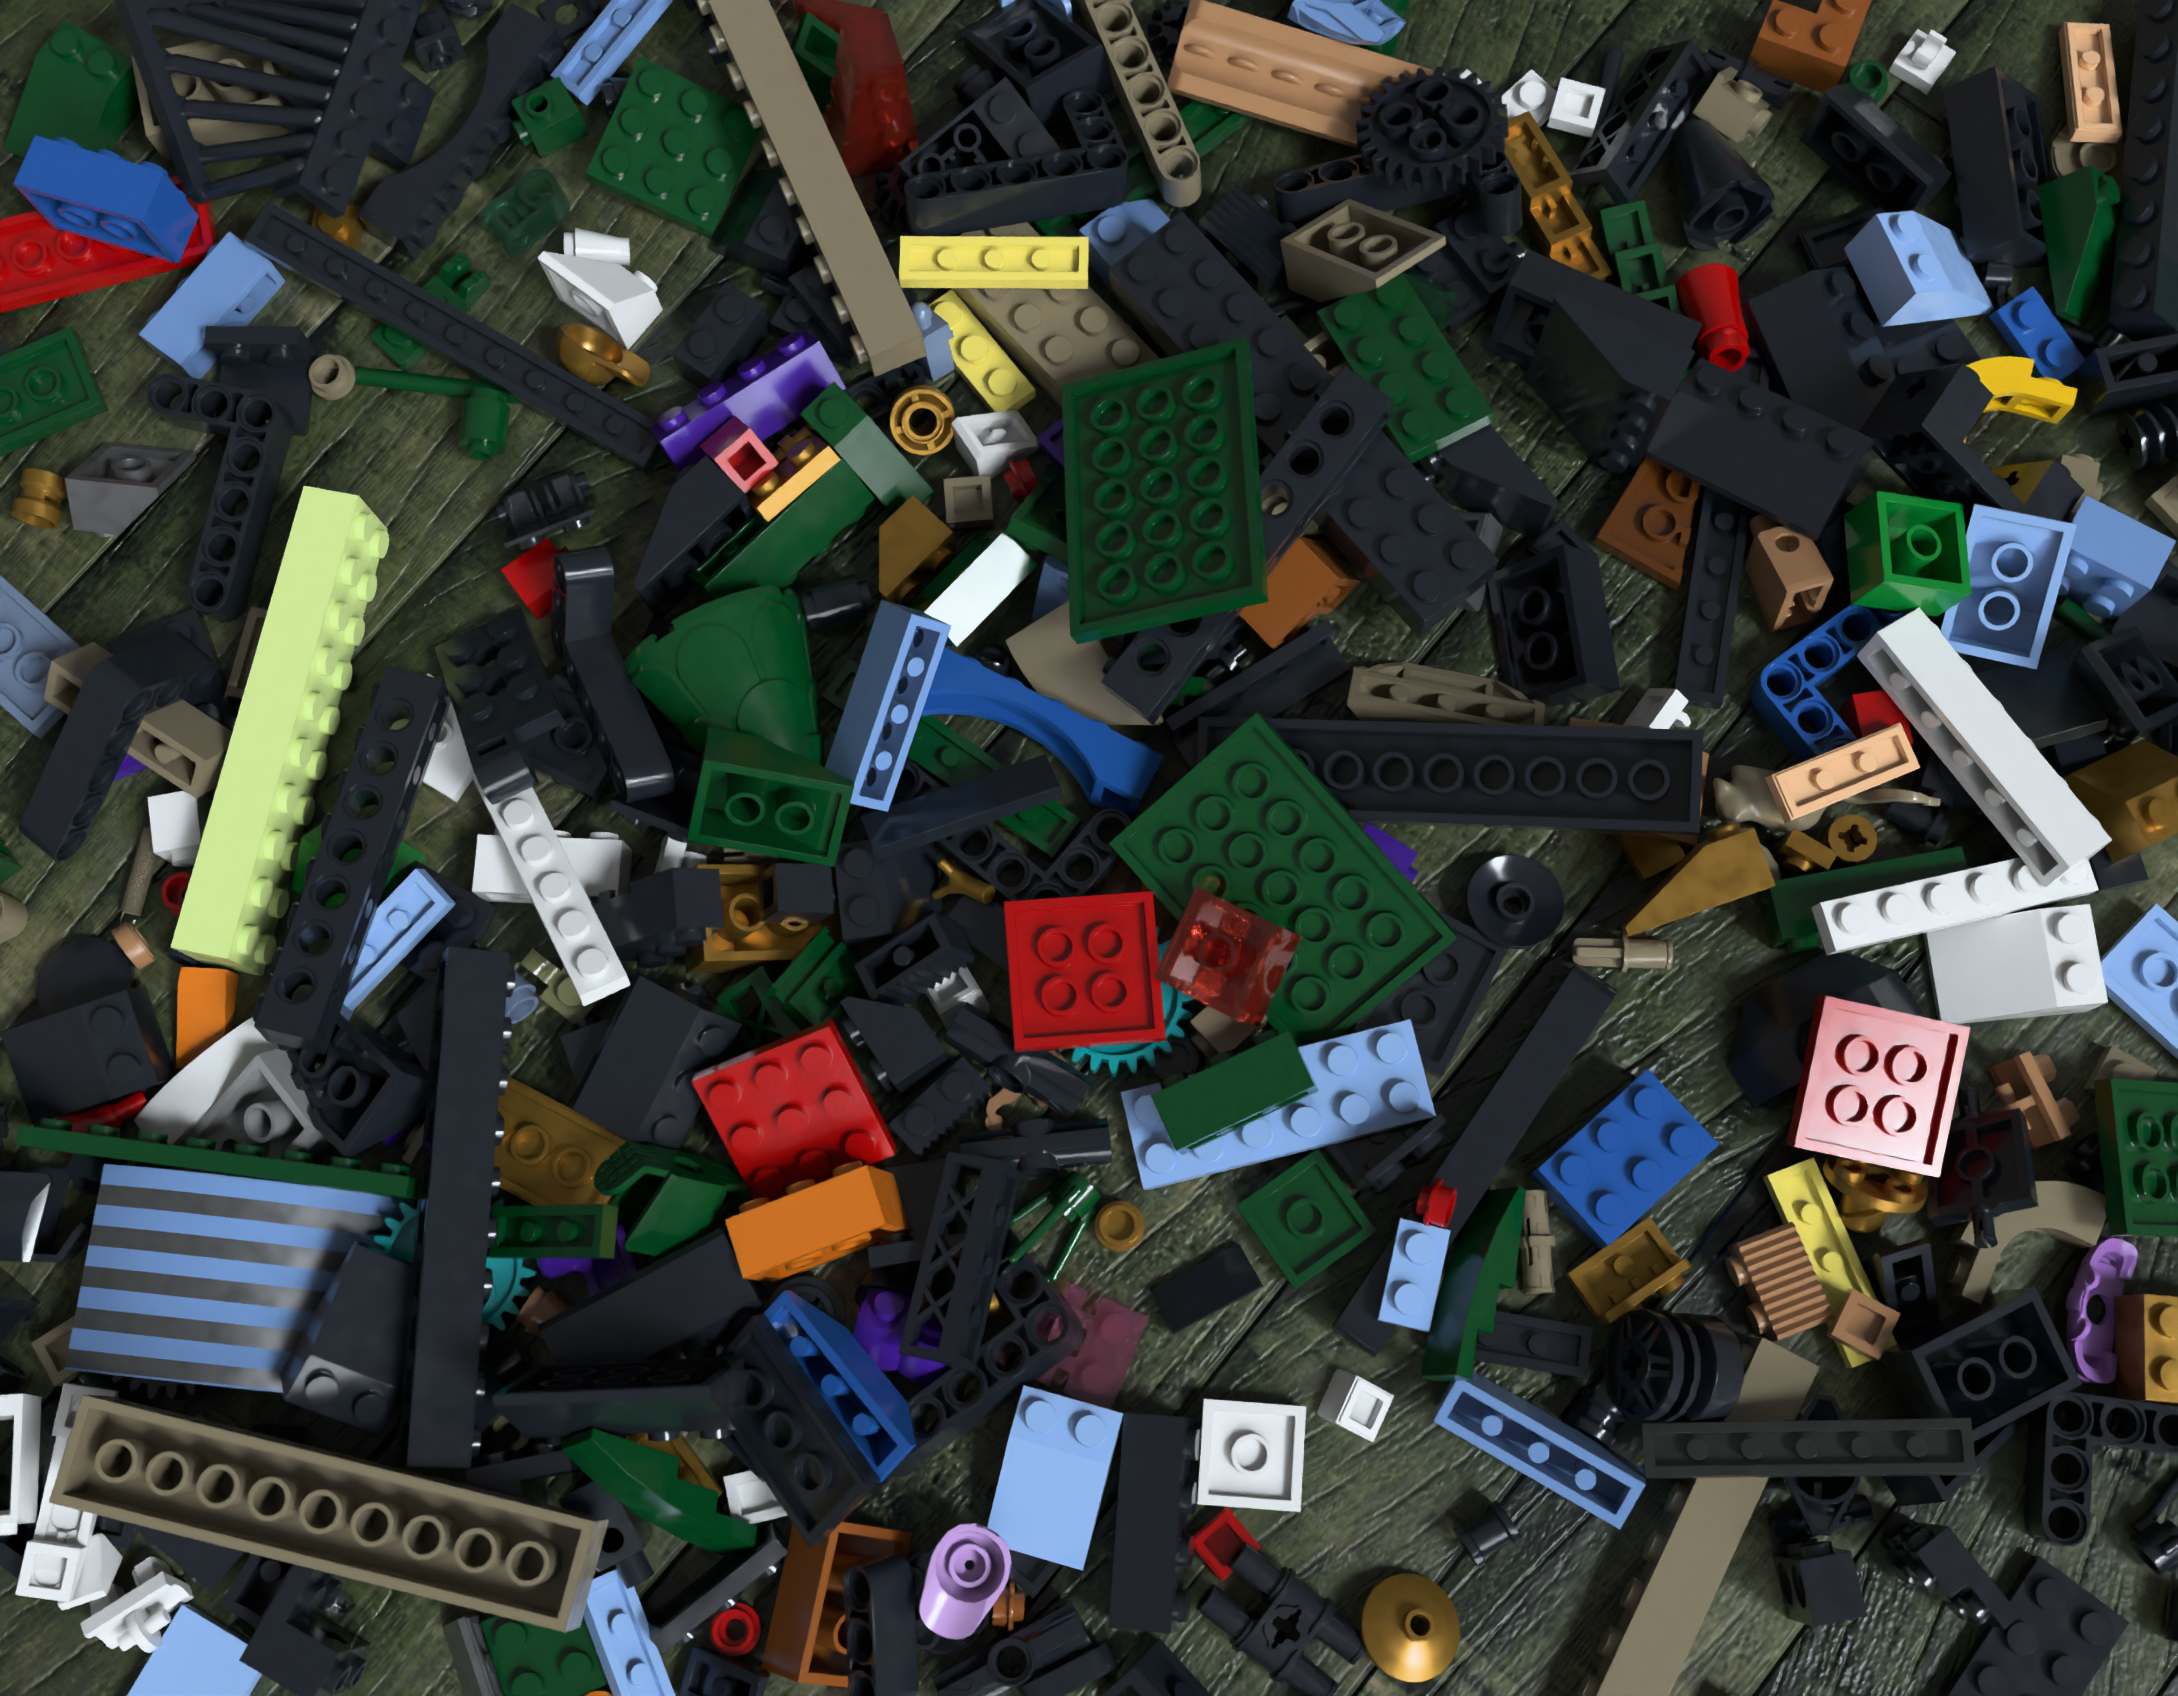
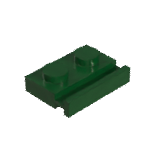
M826 925L811 938L764 991L768 998L773 996L782 1005L779 1009L801 1030L831 1018L836 1023L845 1012L840 1001L848 996L857 998L865 988L854 967V962L859 960V958L842 941L837 943L828 935L831 930Z

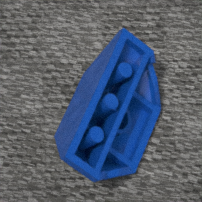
M784 1290L764 1314L881 1479L880 1482H882L916 1446L907 1401L845 1326L792 1291Z

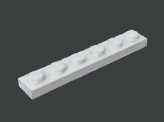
M475 773L471 774L583 1006L630 986L628 976L533 787L492 805L485 796Z
M2019 857L1820 902L1811 908L1826 955H1831L2081 897L2096 892L2099 889L2089 860L2045 888Z

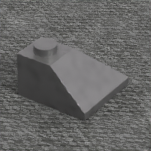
M105 442L65 478L73 530L93 532L98 537L119 535L196 460L195 451Z

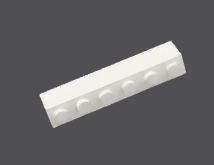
M1920 607L1878 631L1858 653L1857 657L2045 888L2089 860L2112 841L2102 828L2100 822L2089 813L2070 790L2066 781L2055 772L2037 750L2033 741L2022 732L2007 714L2003 705L1993 697L1973 673L1970 665L1959 656L1942 635L1937 625L1930 621Z

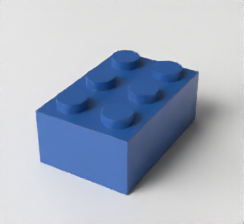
M35 135L13 183L55 229L177 264L180 262L199 217L186 200V195L176 188L169 179L168 172L162 167L148 161H142L140 165L128 162L118 154L106 149H99L98 152L86 150L64 137H56L54 141Z
M1647 1069L1630 1082L1532 1171L1529 1176L1542 1190L1548 1191L1549 1198L1593 1246L1600 1250L1611 1245L1719 1144L1656 1076Z

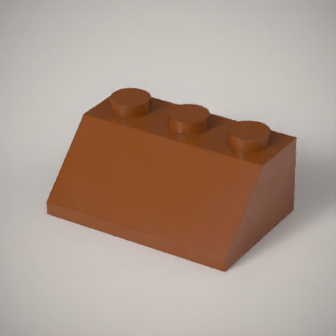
M845 1518L821 1544L810 1548L793 1524L787 1548L788 1554L785 1557L761 1669L798 1683L848 1687L843 1589L846 1569L851 1565L891 1553H899L907 1560L912 1532Z

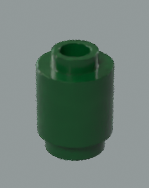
M474 388L469 391V398L463 401L458 445L467 451L468 457L480 461H491L495 459V456L505 453L510 407L506 404L507 396L504 393L490 388Z

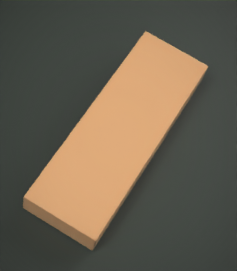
M2063 22L2058 36L2070 141L2116 144L2122 134L2110 25Z
M1898 723L1766 777L1765 780L1784 823H1787L1919 769L1920 765L1901 723Z

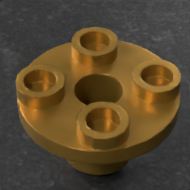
M1828 1154L1823 1166V1171L1828 1181L1842 1192L1837 1211L1844 1226L1860 1234L1874 1235L1881 1232L1890 1212L1907 1214L1920 1210L1928 1194L1927 1188L1922 1181L1924 1174Z

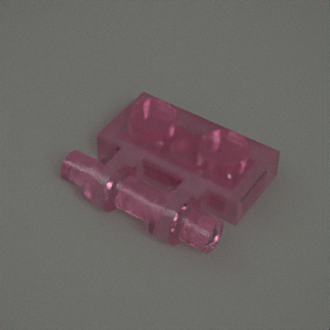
M1070 1284L1065 1298L1080 1319L1083 1329L1088 1330V1333L1077 1359L1067 1356L1036 1381L1050 1386L1058 1367L1071 1373L1063 1391L1064 1393L1089 1404L1112 1410L1149 1317L1103 1297L1095 1316L1081 1310L1089 1291ZM1062 1317L1055 1318L1047 1341L1056 1339L1062 1333Z

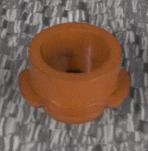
M1009 1580V1585H1005L992 1610V1627L1007 1628V1633H1012L1013 1623H1023L1025 1591L1015 1590L1014 1580Z

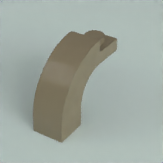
M2036 1181L2038 1207L2004 1213L1995 1217L1994 1223L1998 1244L1992 1248L1988 1242V1248L1986 1249L1974 1245L1972 1222L1956 1223L1945 1243L1964 1252L1962 1256L1957 1255L1948 1269L1946 1282L1951 1285L1946 1298L1962 1306L1981 1304L2003 1249L2015 1236L2024 1231L2044 1234L2075 1249L2096 1246L2107 1218L2105 1211L2106 1196L2087 1187L2069 1182Z

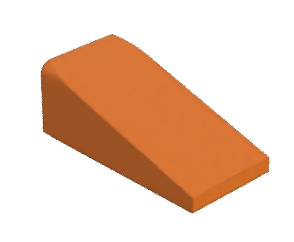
M180 967L177 992L176 1068H185L206 1049L232 1031L239 981L238 974L227 969Z

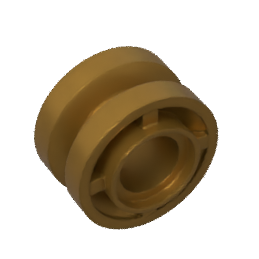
M926 384L913 385L904 389L895 398L890 410V428L896 442L903 449L917 455H929L943 449L953 437L951 423L956 419L954 408L950 399L940 389ZM919 408L931 410L936 416V422L933 427L926 431H919L913 428L909 422L913 411Z

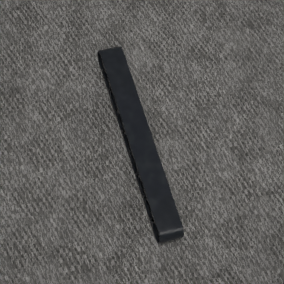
M1575 963L1426 1184L1432 1187L1437 1179H1443L1444 1185L1457 1189V1198L1448 1226L1443 1228L1451 1230L1447 1249L1618 992V990L1577 963ZM1417 1198L1404 1219L1424 1224V1216L1416 1214ZM1396 1231L1331 1327L1373 1358L1397 1326L1377 1320Z

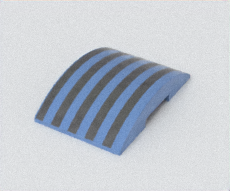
M104 1164L65 1369L283 1393L280 1373L355 1240L385 1251L384 1247L374 1241V1237L378 1234L391 1235L393 1233L384 1220L388 1216L403 1220L405 1217L399 1204L407 1201L414 1206L415 1201L252 1178Z

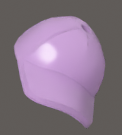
M963 1523L947 1531L939 1541L930 1559L919 1606L920 1617L930 1630L946 1638H966L975 1631L1004 1590L1011 1567L1009 1547L998 1533L976 1523ZM968 1560L974 1562V1567L971 1570L965 1568V1562Z

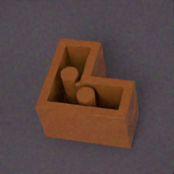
M1772 0L1747 62L1751 58L1759 62L1758 67L1772 74L1824 93L1830 87L1836 86L1841 78L1872 0H1820L1815 13L1779 0Z
M1298 537L1267 578L1269 602L1244 607L1239 615L1271 648H1281L1291 642L1317 614L1330 615L1362 580L1324 541Z

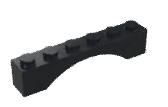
M511 3L487 36L488 63L486 79L478 103L465 125L448 144L427 160L404 172L383 178L357 214L371 236L414 261L423 249H427L432 245L436 238L437 230L449 214L458 209L464 192L475 178L480 177L484 173L489 158L499 144L504 143L512 134L514 128L512 121L519 117L511 100L543 85L548 76L564 59V54L567 52L555 26L514 3Z

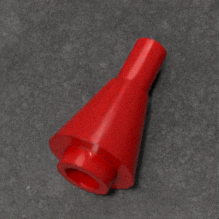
M139 1090L114 1105L107 1104L59 1118V1120L73 1122L71 1132L87 1134L89 1124L120 1128L125 1120L140 1113L149 1103V1100L145 1093ZM66 1153L69 1157H72L73 1155L71 1153Z

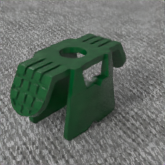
M626 1141L600 1164L593 1180L595 1188L602 1195H615L609 1205L618 1206L617 1224L632 1227L623 1240L624 1248L627 1251L662 1258L715 1231L725 1195L733 1216L740 1214V1205L750 1201L748 1186L743 1183V1180L730 1164L708 1160L702 1155L672 1150L654 1144L646 1146ZM676 1163L685 1165V1166H687V1167H686L685 1169H683V1168H681L680 1166H678Z

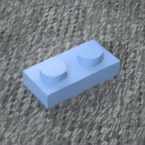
M1399 1219L1377 1320L1429 1332L1451 1230L1431 1225L1427 1227L1422 1223Z

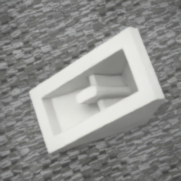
M1017 410L956 417L951 423L956 448L975 476L990 475L992 479L1010 468L1009 460L1012 459L1013 463H1016L1032 455L1040 448L1037 445L1035 435Z

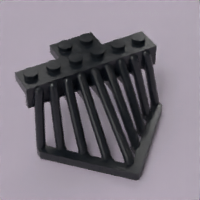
M116 0L115 7L183 189L186 196L196 203L205 205L214 200L276 183L273 194L281 199L297 193L335 219L345 215L369 149L398 170L409 166L436 93L400 65L424 0ZM286 24L316 28L320 33ZM161 27L281 64L302 80L180 54H171L158 44L153 29ZM247 34L298 46L305 50L307 53L280 44H276L267 40H263L254 36H250ZM180 73L278 94L296 107L197 99L187 100L177 94L170 75ZM195 118L280 125L294 134L204 145L194 140L187 121ZM278 155L286 159L211 182L204 168L205 165L211 163Z

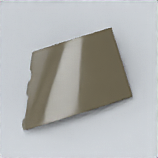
M1069 601L1005 640L1019 668L1038 694L1046 698L1057 699L1069 709L1089 719L1099 720L1106 725H1152L1105 689L1101 683L1102 679L1106 676L1102 673V669L1116 650L1121 649L1117 639L1104 638L1077 645L1070 636ZM1162 716L1159 717L1154 725L1164 722Z

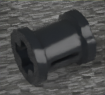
M1497 1500L1489 1504L1490 1510L1467 1526L1463 1527L1458 1524L1452 1528L1462 1547L1478 1569L1486 1565L1485 1558L1507 1543L1518 1544L1522 1541V1537L1514 1523Z

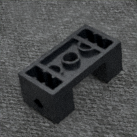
M1964 363L1897 375L1859 431V433L1874 439L1872 450L1918 497L1963 504L1966 534L1974 504L2065 521L2085 491L2071 477L2069 469L2055 459L1990 468L1981 460L1979 452L1966 444L1964 440L1994 395L1980 381L1977 372Z
M294 1564L239 1661L298 1696H333L345 1692L346 1688L349 1690L353 1689L359 1682L368 1666V1661L363 1658L371 1644L320 1614L322 1610L327 1611L330 1609L343 1588V1583L339 1581L341 1576Z

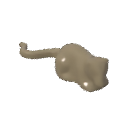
M1736 765L1731 767L1730 782L1720 778L1713 780L1718 820L1722 822L1740 823L1753 821L1777 832L1790 833L1794 828L1803 831L1814 826L1820 820L1827 806L1784 823L1765 780L1766 777L1779 771ZM1867 789L1840 802L1857 805L1901 802L1921 803L1924 806H1940L1941 799L1909 790Z

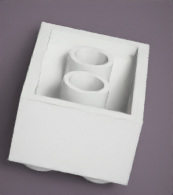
M2090 904L2042 908L1999 915L1923 933L1937 1019L1939 1021L1963 1024L2082 1013L2108 1003Z

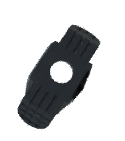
M0 1165V1261L61 1263L77 1257L91 1235L94 1219L93 1213L83 1219L75 1228L62 1248H53L70 1182V1176L65 1168L33 1167L29 1172H20L15 1165ZM38 1236H39V1246H36V1243H37V1240H38Z

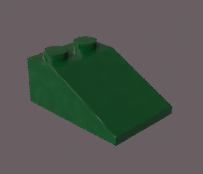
M63 19L36 55L4 144L6 151L24 161L35 135L54 141L56 137H64L77 143L83 149L98 152L99 149L110 151L141 110L131 57Z
M708 727L691 807L687 841L834 867L854 790V781L759 736Z

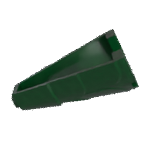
M778 585L762 586L729 594L703 604L672 620L671 622L674 627L669 628L666 635L660 640L656 634L648 636L634 648L624 661L623 665L631 676L632 683L683 733L682 737L701 755L704 749L708 727L759 736L825 767L829 756L828 741L821 731L817 680L813 677L806 616L801 609L800 600L793 589L788 588L784 591L785 594H782Z

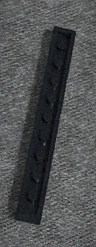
M267 203L243 239L248 247L642 471H647L661 449L650 431V428L658 424V422L274 204Z

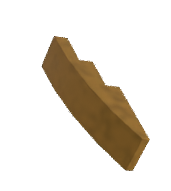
M1530 111L1509 119V137L1504 138V152L1520 178L1522 214L1543 256L1610 283L1612 271L1591 239L1593 227L1571 193L1573 182Z

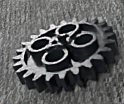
M1441 66L1436 67L1432 76H1426L1423 69L1419 68L1417 69L1416 78L1412 80L1406 75L1400 74V85L1394 86L1387 82L1383 83L1384 95L1371 93L1369 95L1370 106H1361L1360 108L1361 119L1356 120V138L1358 153H1362L1363 165H1372L1374 177L1386 174V184L1389 186L1402 179L1405 191H1408L1415 182L1421 183L1423 192H1427L1431 183L1438 182L1443 191L1447 190L1448 180L1455 179L1461 185H1465L1466 173L1470 172L1481 176L1483 175L1482 163L1489 165L1496 163V152H1504V138L1509 137L1507 104H1502V93L1500 91L1492 92V83L1489 80L1478 84L1477 73L1475 72L1462 79L1460 68L1457 67L1449 76L1443 75Z

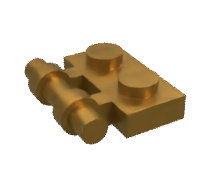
M806 426L801 428L792 437L787 434L777 443L779 448L772 455L779 464L745 493L750 505L767 522L840 460L830 446L816 435H813Z

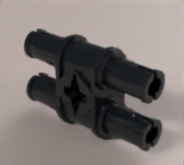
M1243 1542L1230 1558L1228 1567L1262 1594L1261 1602L1256 1609L1248 1611L1219 1587L1212 1584L1198 1601L1196 1609L1231 1637L1230 1644L1234 1651L1245 1653L1269 1673V1678L1273 1682L1278 1681L1282 1683L1286 1681L1304 1696H1333L1338 1688V1682L1303 1655L1304 1649L1311 1640L1317 1638L1348 1663L1354 1665L1366 1652L1361 1639V1633L1335 1612L1336 1606L1330 1597L1323 1598L1296 1576V1570L1288 1567L1280 1569L1250 1544ZM1277 1616L1283 1619L1288 1618L1293 1625L1288 1633L1281 1629L1277 1631L1272 1624Z

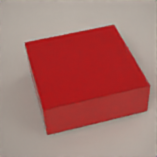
M1227 1506L1193 1535L1194 1549L1221 1581L1233 1572L1228 1567V1562L1243 1542H1247L1256 1550L1261 1548Z

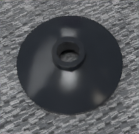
M1504 855L1489 860L1475 872L1467 888L1466 906L1472 923L1485 938L1502 947L1526 949L1543 943L1556 931L1564 913V896L1557 879L1544 865L1528 857ZM1508 901L1515 903L1519 908V913L1511 914L1504 909L1503 903Z

